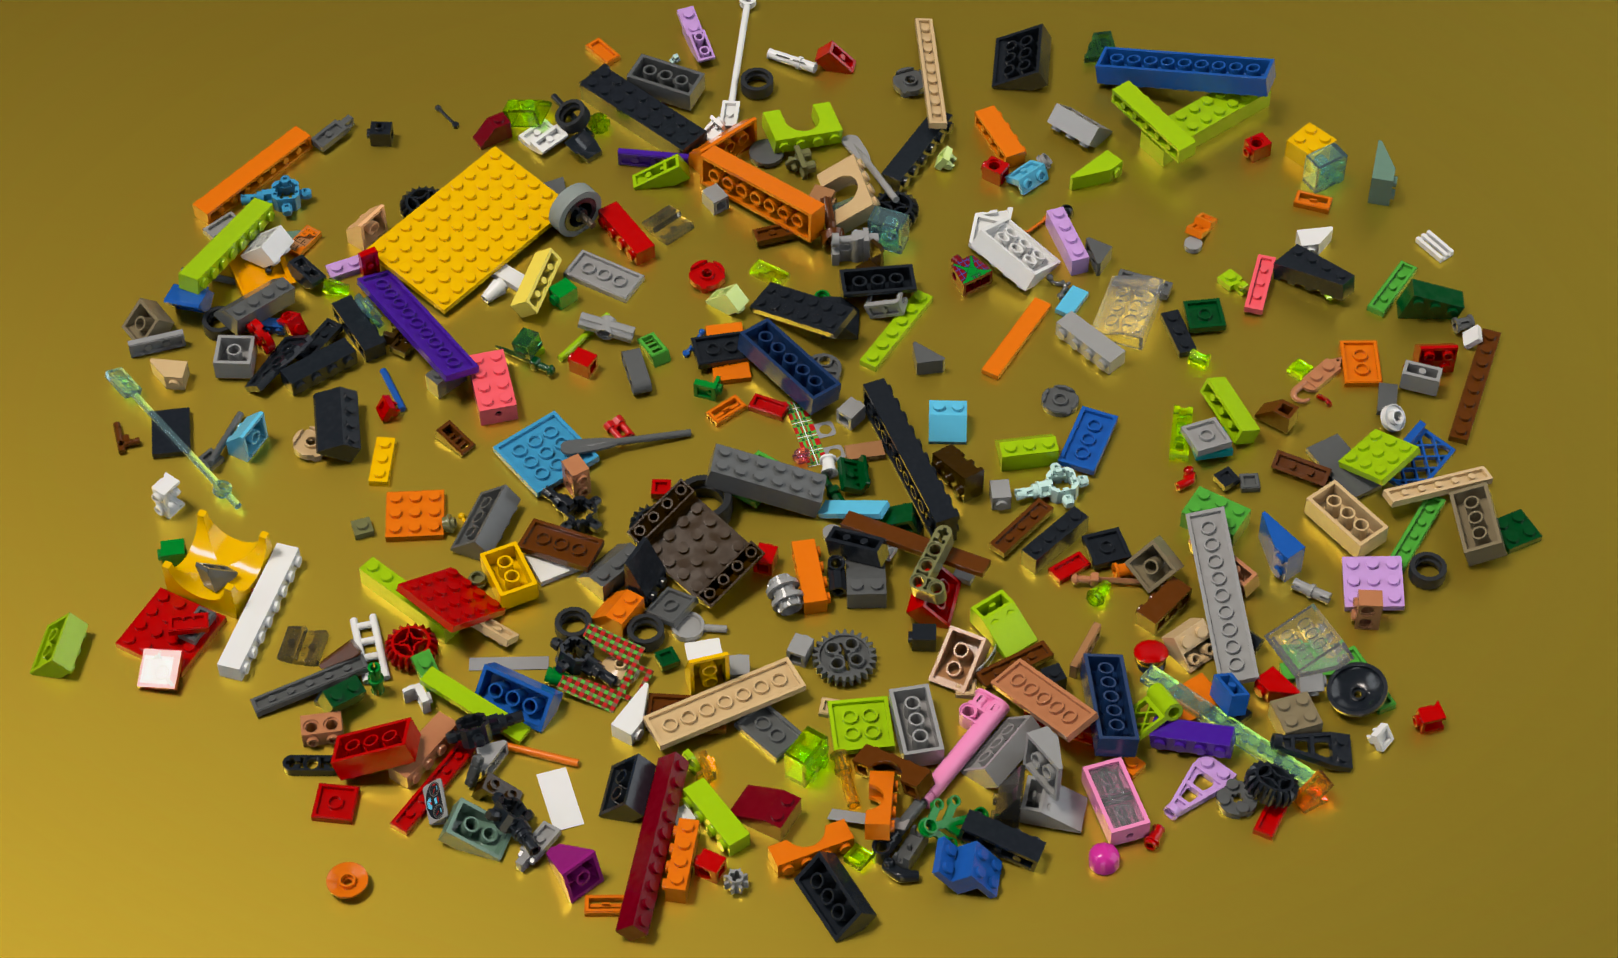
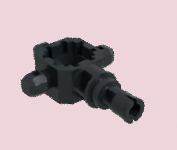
M546 486V489L543 488L541 496L553 502L555 509L563 514L564 522L560 525L561 527L584 534L590 530L595 533L602 531L603 525L598 520L597 509L602 504L600 497L593 496L588 500L584 496H576L572 499L567 494H558L550 486ZM575 511H586V514H588L585 520L583 518L575 520L574 517Z
M570 636L565 641L558 637H554L551 640L550 646L557 651L555 670L558 673L568 672L571 675L578 676L581 673H585L589 678H599L611 688L615 686L619 677L605 670L602 662L593 657L594 644L587 639L582 640L578 636ZM570 653H572V654L576 653V654H577V655H576L577 657L574 659V658H573V655H571Z
M521 710L506 715L495 713L489 716L477 712L458 718L455 721L457 731H449L445 736L448 744L460 741L465 749L480 748L493 740V735L502 733L503 730L508 729V726L523 723L525 720Z
M501 792L494 793L492 796L494 806L485 813L487 820L493 821L501 832L510 833L515 841L524 845L530 856L538 854L541 847L534 840L532 828L527 823L535 817L533 811L527 809L523 802L516 797H505Z

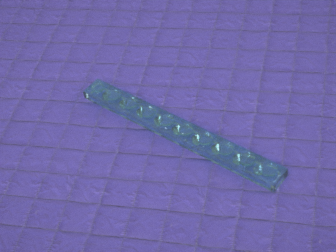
M1153 664L1140 677V682L1147 687L1155 683H1162L1180 703L1183 710L1200 722L1235 727L1236 746L1264 763L1269 761L1272 764L1275 762L1276 765L1282 766L1285 770L1289 769V773L1294 774V779L1298 780L1299 788L1305 792L1318 778V773L1291 755L1271 749L1268 740L1235 718L1227 717L1221 709Z

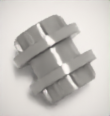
M783 573L769 580L766 594L769 599L773 600L771 606L775 612L788 616L802 609L804 594L802 590H798L800 584L797 578Z

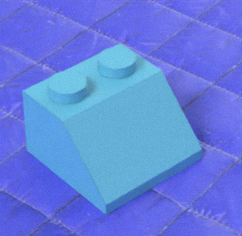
M929 400L928 444L966 445L967 401Z
M259 411L247 416L238 425L236 431L228 437L226 445L229 455L247 463L269 437L264 412Z

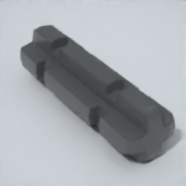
M481 754L473 755L465 779V785L468 788L476 787L484 763V757Z

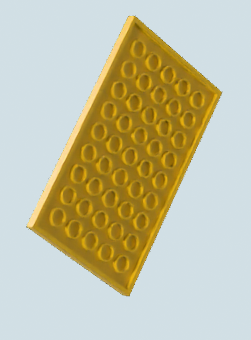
M494 146L367 249L375 246L378 251L379 263L436 309L446 314L552 226L549 221V212L558 194Z

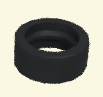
M751 68L741 75V92L747 98L761 100L767 98L773 92V76L768 70ZM754 80H761L767 83L761 87L748 85L749 82Z
M578 99L564 102L555 114V121L568 134L580 132L587 126L590 120V111ZM580 110L576 119L565 123L566 118L572 112Z
M225 306L213 307L203 315L202 325L205 335L212 340L217 341L218 335H235L227 327L214 328L210 326L212 322L218 320L214 316V312Z
M1432 552L1418 553L1410 561L1408 577L1411 583L1418 588L1425 590L1436 589L1445 580L1447 564L1438 554ZM1421 565H1430L1436 568L1439 574L1433 577H1426L1417 572L1416 568Z
M580 607L565 608L555 618V633L563 641L570 636H578L584 640L586 638L583 634L588 624H592V618L585 609ZM570 620H579L585 623V627L578 632H568L562 629V625Z
M639 614L629 621L627 625V638L629 641L645 647L644 652H652L663 644L665 639L664 624L655 615ZM641 627H652L657 630V634L650 639H640L634 635V632Z

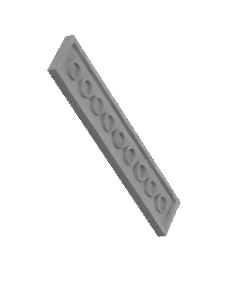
M1224 506L1185 514L1217 674L1233 673L1241 684L1254 682L1260 678Z

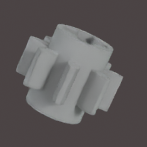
M741 868L730 869L728 875H723L724 889H729L731 895L742 894L743 889L749 887V882L747 881L748 874H743Z

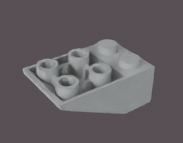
M1028 775L1020 810V823L1081 833L1088 798L1061 785L1059 800L1055 801L1034 776Z

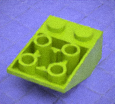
M1002 589L970 608V623L989 640L994 648L996 645V650L1003 658L1009 657L1038 642L1015 602Z

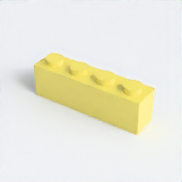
M552 248L534 254L510 305L521 318L538 313L562 259Z

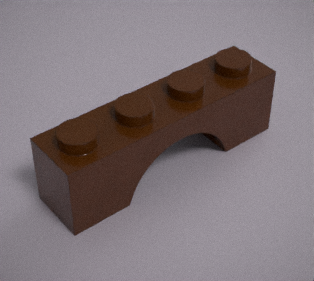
M865 744L852 759L856 774L868 779L870 770L895 771V775L901 778L900 781L904 794L920 801L935 785L929 768L919 766L910 760L900 758L894 753H888L876 746Z

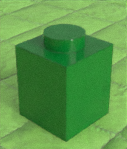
M565 277L549 287L548 298L550 303L563 310L578 300L577 287Z
M184 538L160 541L161 549H157L158 560L163 563L165 560L171 562L174 567L179 565L187 555Z

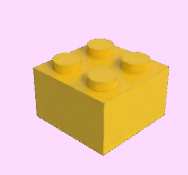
M1309 122L1287 140L1285 156L1313 173L1335 155L1337 139Z

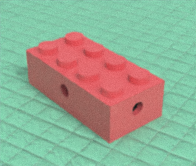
M500 349L469 355L479 366V372L469 376L481 426L518 419L516 399L504 350Z

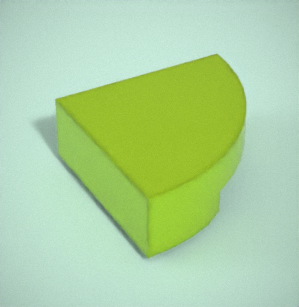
M689 749L683 751V757L690 762L688 770L695 776H698L702 773L699 762Z

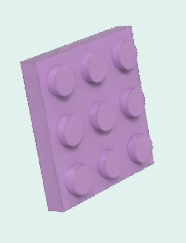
M1401 556L1342 557L1345 611L1353 609V598L1357 597L1358 589L1382 590V611L1405 609Z

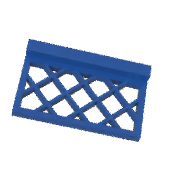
M1420 420L1403 440L1418 446L1422 456H1416L1411 461L1412 467L1403 468L1398 472L1401 474L1402 479H1395L1393 477L1388 482L1396 487L1433 478L1454 454L1456 449L1425 429L1426 424ZM1426 436L1431 440L1432 444H1423L1422 437ZM1437 448H1443L1449 453L1447 455H1439ZM1425 449H1433L1434 455H1426ZM1423 460L1425 467H1416L1415 461ZM1427 460H1436L1437 467H1429ZM1404 472H1413L1415 479H1406ZM1417 472H1426L1427 478L1419 479Z

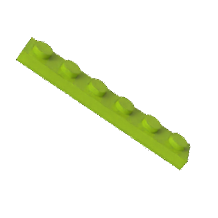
M917 289V292L908 300L905 314L894 317L862 356L860 365L876 372L933 302V296Z

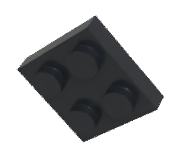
M1119 527L1082 536L1081 541L1094 570L1109 567L1115 562L1117 564L1124 563L1132 557Z

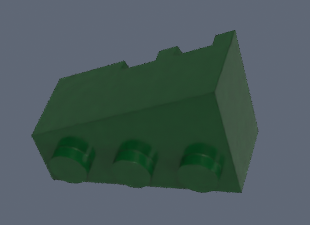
M1416 279L1410 281L1396 302L1398 318L1404 319L1458 318L1465 308L1463 291Z
M912 502L890 506L882 519H875L924 536V525Z

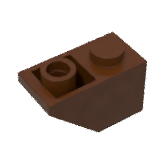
M1283 399L1264 403L1254 418L1287 434L1297 422L1299 407Z

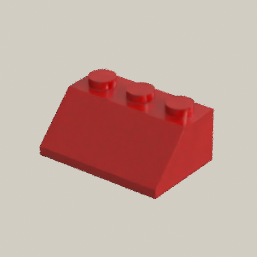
M942 566L936 579L941 580L945 585L946 601L936 605L916 598L911 593L906 614L919 624H936L938 628L948 629L953 617L961 581Z

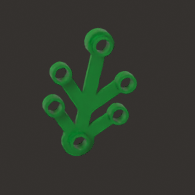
M952 795L947 799L948 807L940 821H936L939 811L944 808V802L939 798L934 799L930 803L931 811L928 817L921 819L918 823L920 834L926 838L935 837L936 839L945 836L954 845L958 846L955 838H949L940 829H945L958 837L961 829L956 826L963 825L967 816L952 818L956 808L961 804L960 797ZM977 807L973 810L989 817L988 811L983 807ZM960 840L962 845L968 844Z

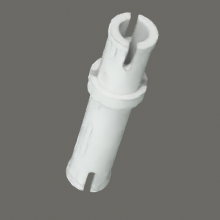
M769 48L767 52L768 59L794 66L797 70L803 69L815 73L818 68V63L805 60L802 56L796 57Z

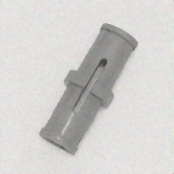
M1298 578L1294 579L1292 583L1294 585L1291 586L1292 590L1307 595L1306 597L1309 599L1314 598L1328 605L1331 600L1329 597H1332L1331 592L1318 588L1314 583L1309 584Z

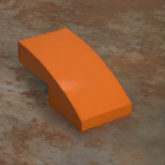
M1202 212L1196 215L1194 222L1186 227L1185 233L1202 239L1214 228L1218 219Z

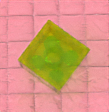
M807 726L784 753L785 777L804 788L810 782H814L820 769H824L829 762L828 737Z

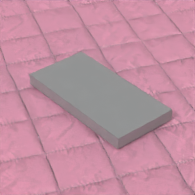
M583 249L563 272V276L567 279L623 303L628 302L645 280V275Z

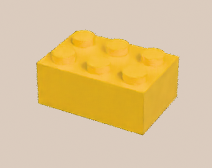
M516 541L480 553L481 568L502 608L509 609L539 598L538 583Z

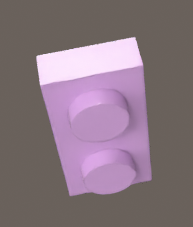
M358 255L325 265L331 282L361 273Z

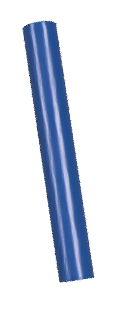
M382 368L380 374L394 401L397 402L398 409L401 410L400 412H404L406 406L387 369Z

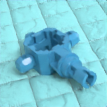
M283 175L280 180L272 184L271 189H262L257 191L256 194H241V203L244 206L253 198L272 203L274 210L282 212L284 216H291L293 211L301 208V199L312 198V191L309 188H302L300 190L298 181L290 179L288 175ZM290 193H293L292 198H289V196L283 197V199H280V197H278L281 196V194L290 195Z

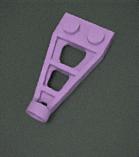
M1201 755L1191 765L1171 802L1164 807L1165 815L1171 820H1176L1179 816L1217 796V791L1226 786L1227 780L1237 779V774L1212 756ZM1198 775H1201L1213 785L1206 790H1201L1193 782ZM1188 789L1198 797L1188 802L1181 796Z

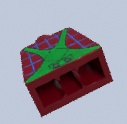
M958 254L952 257L951 278L963 297L992 283V269L974 255L963 259Z

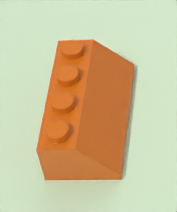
M752 117L742 120L700 147L693 149L689 153V166L700 174V155L713 145L736 157L748 150L757 141V119Z

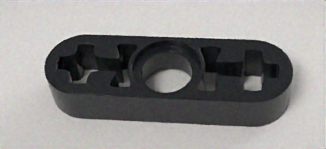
M289 755L282 762L284 772L289 776H337L334 768H330L332 766V755ZM311 762H316L318 764V766L314 769H309L307 767V765Z

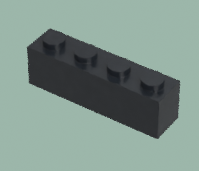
M349 295L331 303L333 316L338 323L343 325L344 332L366 363L386 354L385 346H387V342L384 336H380L376 325L371 324L367 312L362 311L358 300L355 301L352 295Z
M344 337L281 369L282 383L293 396L302 393L357 364L356 350Z
M1075 506L1022 549L1021 565L1033 574H1037L1088 531L1089 516Z
M969 809L957 839L966 843L978 841L992 854L1034 872L1046 845V842L1036 836H1030L1018 828H1012L1003 824L1000 820L989 818L983 813Z

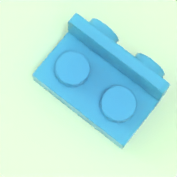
M1030 160L1005 176L1007 183L1018 186L1020 194L1025 195L1047 181L1049 177L1044 163Z

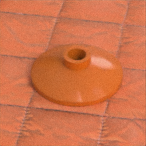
M355 862L340 863L329 871L326 878L327 888L331 894L338 898L349 899L356 897L368 885L367 871L363 866Z

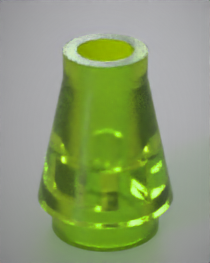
M330 277L329 279L325 278L322 293H326V295H348L350 284H345Z
M1102 580L1101 583L1087 592V602L1094 607L1103 605L1112 587L1111 583L1107 580Z

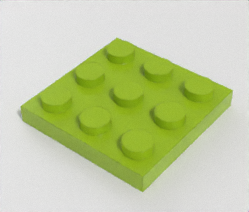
M1374 429L1338 461L1340 468L1384 486L1420 454V448L1378 429Z
M888 696L827 701L834 756L857 754L865 744L879 747L883 751H895Z

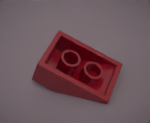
M747 785L731 808V811L742 824L781 842L801 813V798L782 789Z

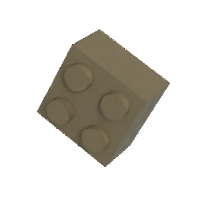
M1308 691L1270 701L1268 717L1276 733L1289 735L1322 732L1323 721Z

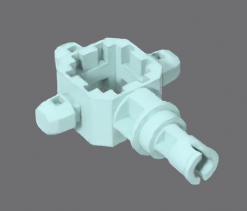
M1056 462L1050 465L1045 481H1035L1034 484L1027 488L1014 489V494L1017 501L1027 499L1028 497H1033V499L1049 497L1051 502L1055 504L1062 503L1068 509L1074 507L1079 487L1088 486L1089 479L1086 475L1076 477L1074 469L1069 467L1062 468ZM1068 482L1069 485L1071 484V488L1065 487L1063 490H1060L1055 486L1053 487V483Z

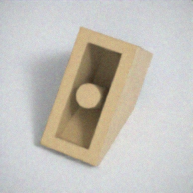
M150 359L152 373L166 389L185 390L190 375L187 361Z

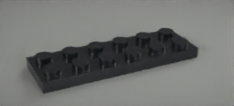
M772 282L768 284L749 307L753 313L834 339L838 337L857 314L855 308Z

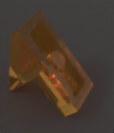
M1317 770L1299 789L1294 802L1303 813H1307L1328 802L1325 795L1334 784L1322 770Z

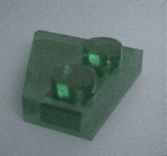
M1111 31L1093 33L1088 51L1084 55V63L1097 62L1105 46L1115 47Z

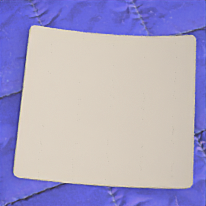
M719 638L684 643L687 660L722 653Z

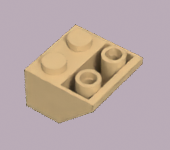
M1190 618L1161 637L1169 651V655L1188 673L1193 672L1214 657L1208 626L1204 618Z

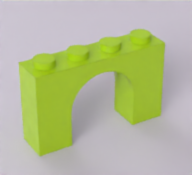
M830 102L813 104L811 118L816 127L808 131H799L788 126L780 109L763 112L761 125L774 154L794 151L795 145H799L800 149L841 143L843 129Z

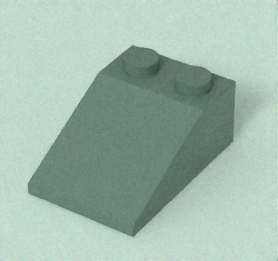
M1378 140L1368 203L1389 206L1390 199L1394 200L1396 189H1392V187H1396L1398 176H1394L1395 166L1383 142Z
M461 797L453 805L438 840L456 850L499 862L511 838V834L498 830L493 821H489L485 817L486 810Z

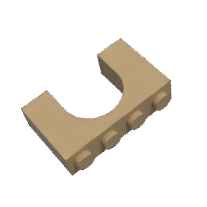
M854 154L817 174L820 185L835 190V193L851 185L858 186L853 199L833 211L836 226L843 228L844 234L881 214L878 207L880 202L873 195L875 190L871 183L868 182L870 181L868 173L864 171V168H866L861 158L857 159Z

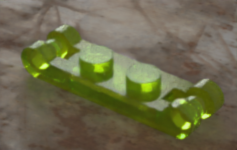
M1174 405L1169 460L1177 458L1188 462L1189 444L1180 431L1181 426L1192 424L1193 407L1181 408L1180 405Z

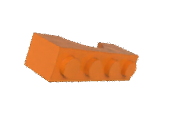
M870 770L869 800L875 801L880 805L866 810L865 840L890 841V833L895 832V820L892 819H896L897 793L894 792H898L899 781L895 780V771Z
M841 819L825 825V834L815 845L800 847L788 840H784L768 846V859L777 877L790 875L796 870L805 868L819 851L835 853L836 856L850 852L854 849V836L845 819Z

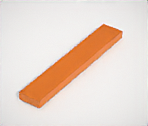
M1035 297L983 366L981 373L998 380L1050 311L1051 304Z

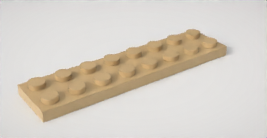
M785 657L643 716V722L658 748L662 751L806 690V684L789 657Z

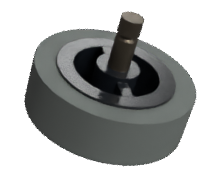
M575 183L567 187L557 196L550 208V224L566 237L577 236L589 227L591 229L595 228L596 223L594 221L602 204L600 195L586 183Z

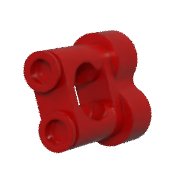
M621 415L615 416L603 425L604 430L614 438L635 436V433L625 423L626 420ZM621 429L625 435L622 436L618 430Z

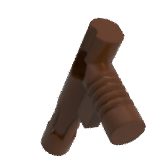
M120 422L113 423L120 455L126 454V448L141 444L139 437L130 440L128 434L123 435Z

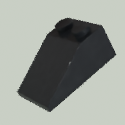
M643 537L625 561L624 575L625 588L644 597L646 609L651 602L655 601L658 592L665 588L668 579L666 578V569L648 538Z

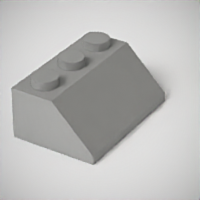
M1056 103L1047 120L1052 125V129L1058 132L1064 131L1066 137L1071 140L1076 138L1080 141L1079 144L1085 148H1089V146L1096 148L1112 133L1110 129L1075 109Z

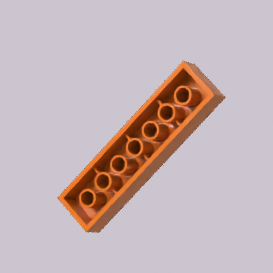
M715 145L700 155V183L704 186L710 187L717 183L729 196L730 200L780 225L782 228L793 232L810 243L818 238L820 232L824 230V203Z

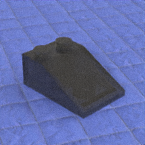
M1026 765L1018 767L999 785L998 793H994L993 805L996 806V810H991L990 818L1000 820L1003 824L1012 828L1019 829Z

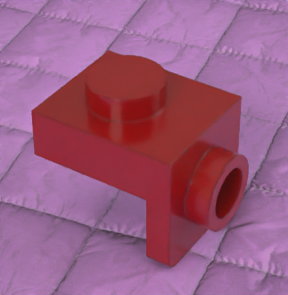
M286 311L277 320L278 324L285 327L289 336L305 335L309 332L300 313Z

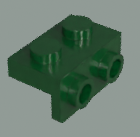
M861 455L858 460L840 457L837 460L841 491L862 495L871 483L866 455Z

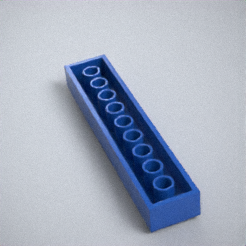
M1106 46L1095 66L1097 83L1121 85L1130 81L1133 85L1140 88L1150 87L1155 89L1215 92L1258 97L1268 96L1276 78L1275 59Z

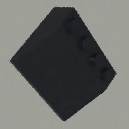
M1043 23L996 38L992 79L993 89L1033 91L1048 86L1052 37Z

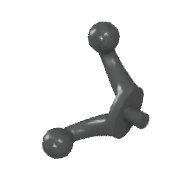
M1048 274L1046 276L1048 281L1055 286L1063 287L1061 292L1057 294V298L1062 300L1064 294L1069 290L1067 286L1071 285L1070 281L1067 283L1064 280L1054 281L1053 275Z

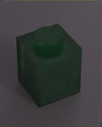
M524 327L511 343L515 355L528 360H532L543 345L539 332Z

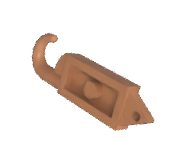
M1342 357L1326 358L1305 375L1292 388L1290 392L1292 400L1301 404L1309 402L1310 398L1301 399L1297 394L1302 389L1307 392L1317 393L1341 372Z

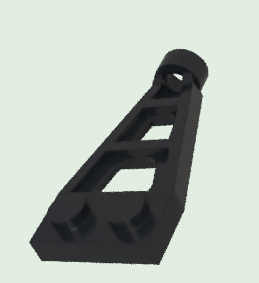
M1318 732L1283 735L1273 733L1271 736V749L1279 750V752L1330 770L1350 773L1353 769L1350 734ZM1295 742H1307L1308 752L1295 749ZM1327 743L1329 745L1330 757L1318 755L1315 752L1314 744Z

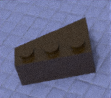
M950 444L932 453L931 466L935 467L936 472L941 475L944 483L952 488L954 495L965 503L983 494L984 469L974 466L975 462L972 459H965V454Z

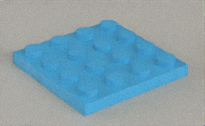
M553 411L493 446V452L539 498L543 488L546 489V486L554 489L563 483L561 461L571 456L561 452V444L567 440L582 438ZM596 452L580 454V457L588 467L600 461L599 455Z

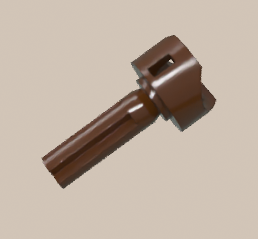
M827 196L820 198V202L825 204L826 229L820 232L821 243L824 249L831 244L832 233H839L840 236H845L844 229L836 227L831 197Z

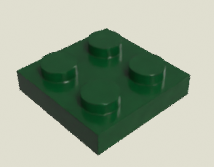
M1220 298L1183 301V310L1189 333L1226 330Z
M1522 509L1498 518L1508 554L1542 540V535Z

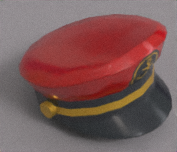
M1146 640L1138 643L1134 648V659L1140 671L1148 676H1156L1162 673L1166 665L1165 659L1169 655L1166 645L1156 640Z

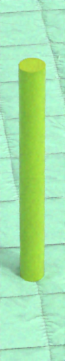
M606 312L605 314L602 315V316H604V315H609V316H611L608 312ZM586 330L557 356L558 360L563 362L594 332Z

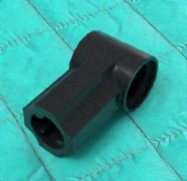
M832 555L829 557L827 564L829 593L834 597H840L847 592L845 559L840 555Z

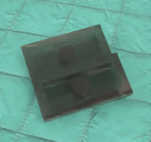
M671 205L666 206L642 222V225L650 234L667 246L694 229L693 222L682 217L681 211Z
M288 626L277 659L295 665L319 666L329 637L327 630L309 631L306 626Z

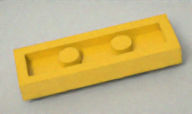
M376 438L368 480L369 486L388 487L396 438Z

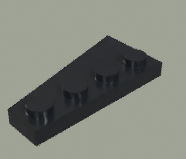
M309 334L284 337L245 385L248 392L263 391L280 373V370L285 368L313 341L312 337Z

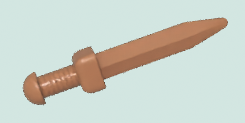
M1092 572L1090 576L1077 575L1075 573L1071 577V582L1074 585H1077V583H1088L1092 588H1098V584H1141L1137 579L1099 577V572Z

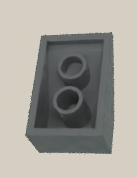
M845 560L847 609L886 608L885 562L881 568Z

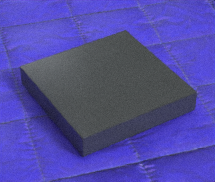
M667 587L644 611V614L655 615L661 619L663 624L676 628L695 608L699 600L695 596Z

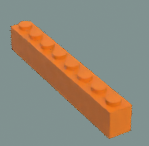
M297 126L287 131L278 140H275L270 146L262 150L203 197L196 200L192 204L195 217L206 225H210L241 203V194H253L313 148L311 135Z

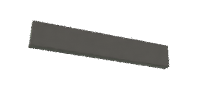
M360 654L357 657L254 697L250 701L257 717H260L324 691L354 675L358 677L368 673V664L364 655Z

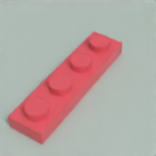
M1258 254L1244 312L1262 315L1276 257Z

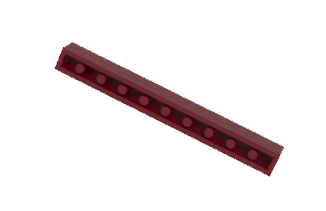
M677 752L658 758L615 930L628 941L648 936L690 763Z

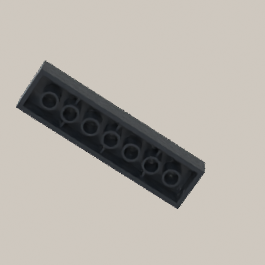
M605 66L601 67L580 84V94L583 101L662 152L689 154L693 149L707 142L706 130Z

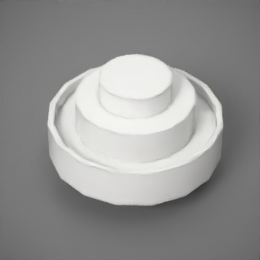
M1390 404L1382 409L1380 419L1387 431L1396 432L1404 428L1406 416L1399 405Z

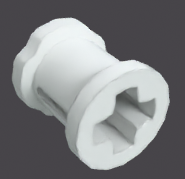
M830 453L822 455L819 460L822 465L821 474L828 475L829 479L838 475V469L835 466L837 462L836 456Z

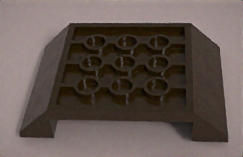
M682 479L626 532L636 545H638L643 537H647L664 565L666 574L689 595L697 597L700 604L710 609L765 555V552L754 542H747L696 496L695 490Z

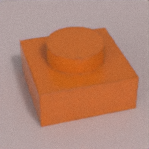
M1124 757L1122 759L1131 780H1134L1146 767V763L1138 757Z

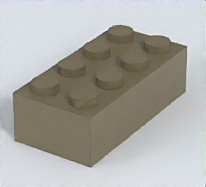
M1487 482L1449 492L1468 565L1472 566L1507 556Z

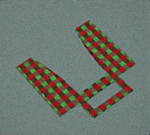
M589 623L583 636L602 651L629 665L618 689L615 690L587 679L563 675L557 688L614 713L620 698L627 701L633 698L625 693L636 671L640 670L646 673L639 689L645 682H649L654 671L638 664L645 647Z

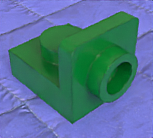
M717 376L714 383L695 379L693 384L694 397L716 401L717 396L721 395L723 391L721 376Z

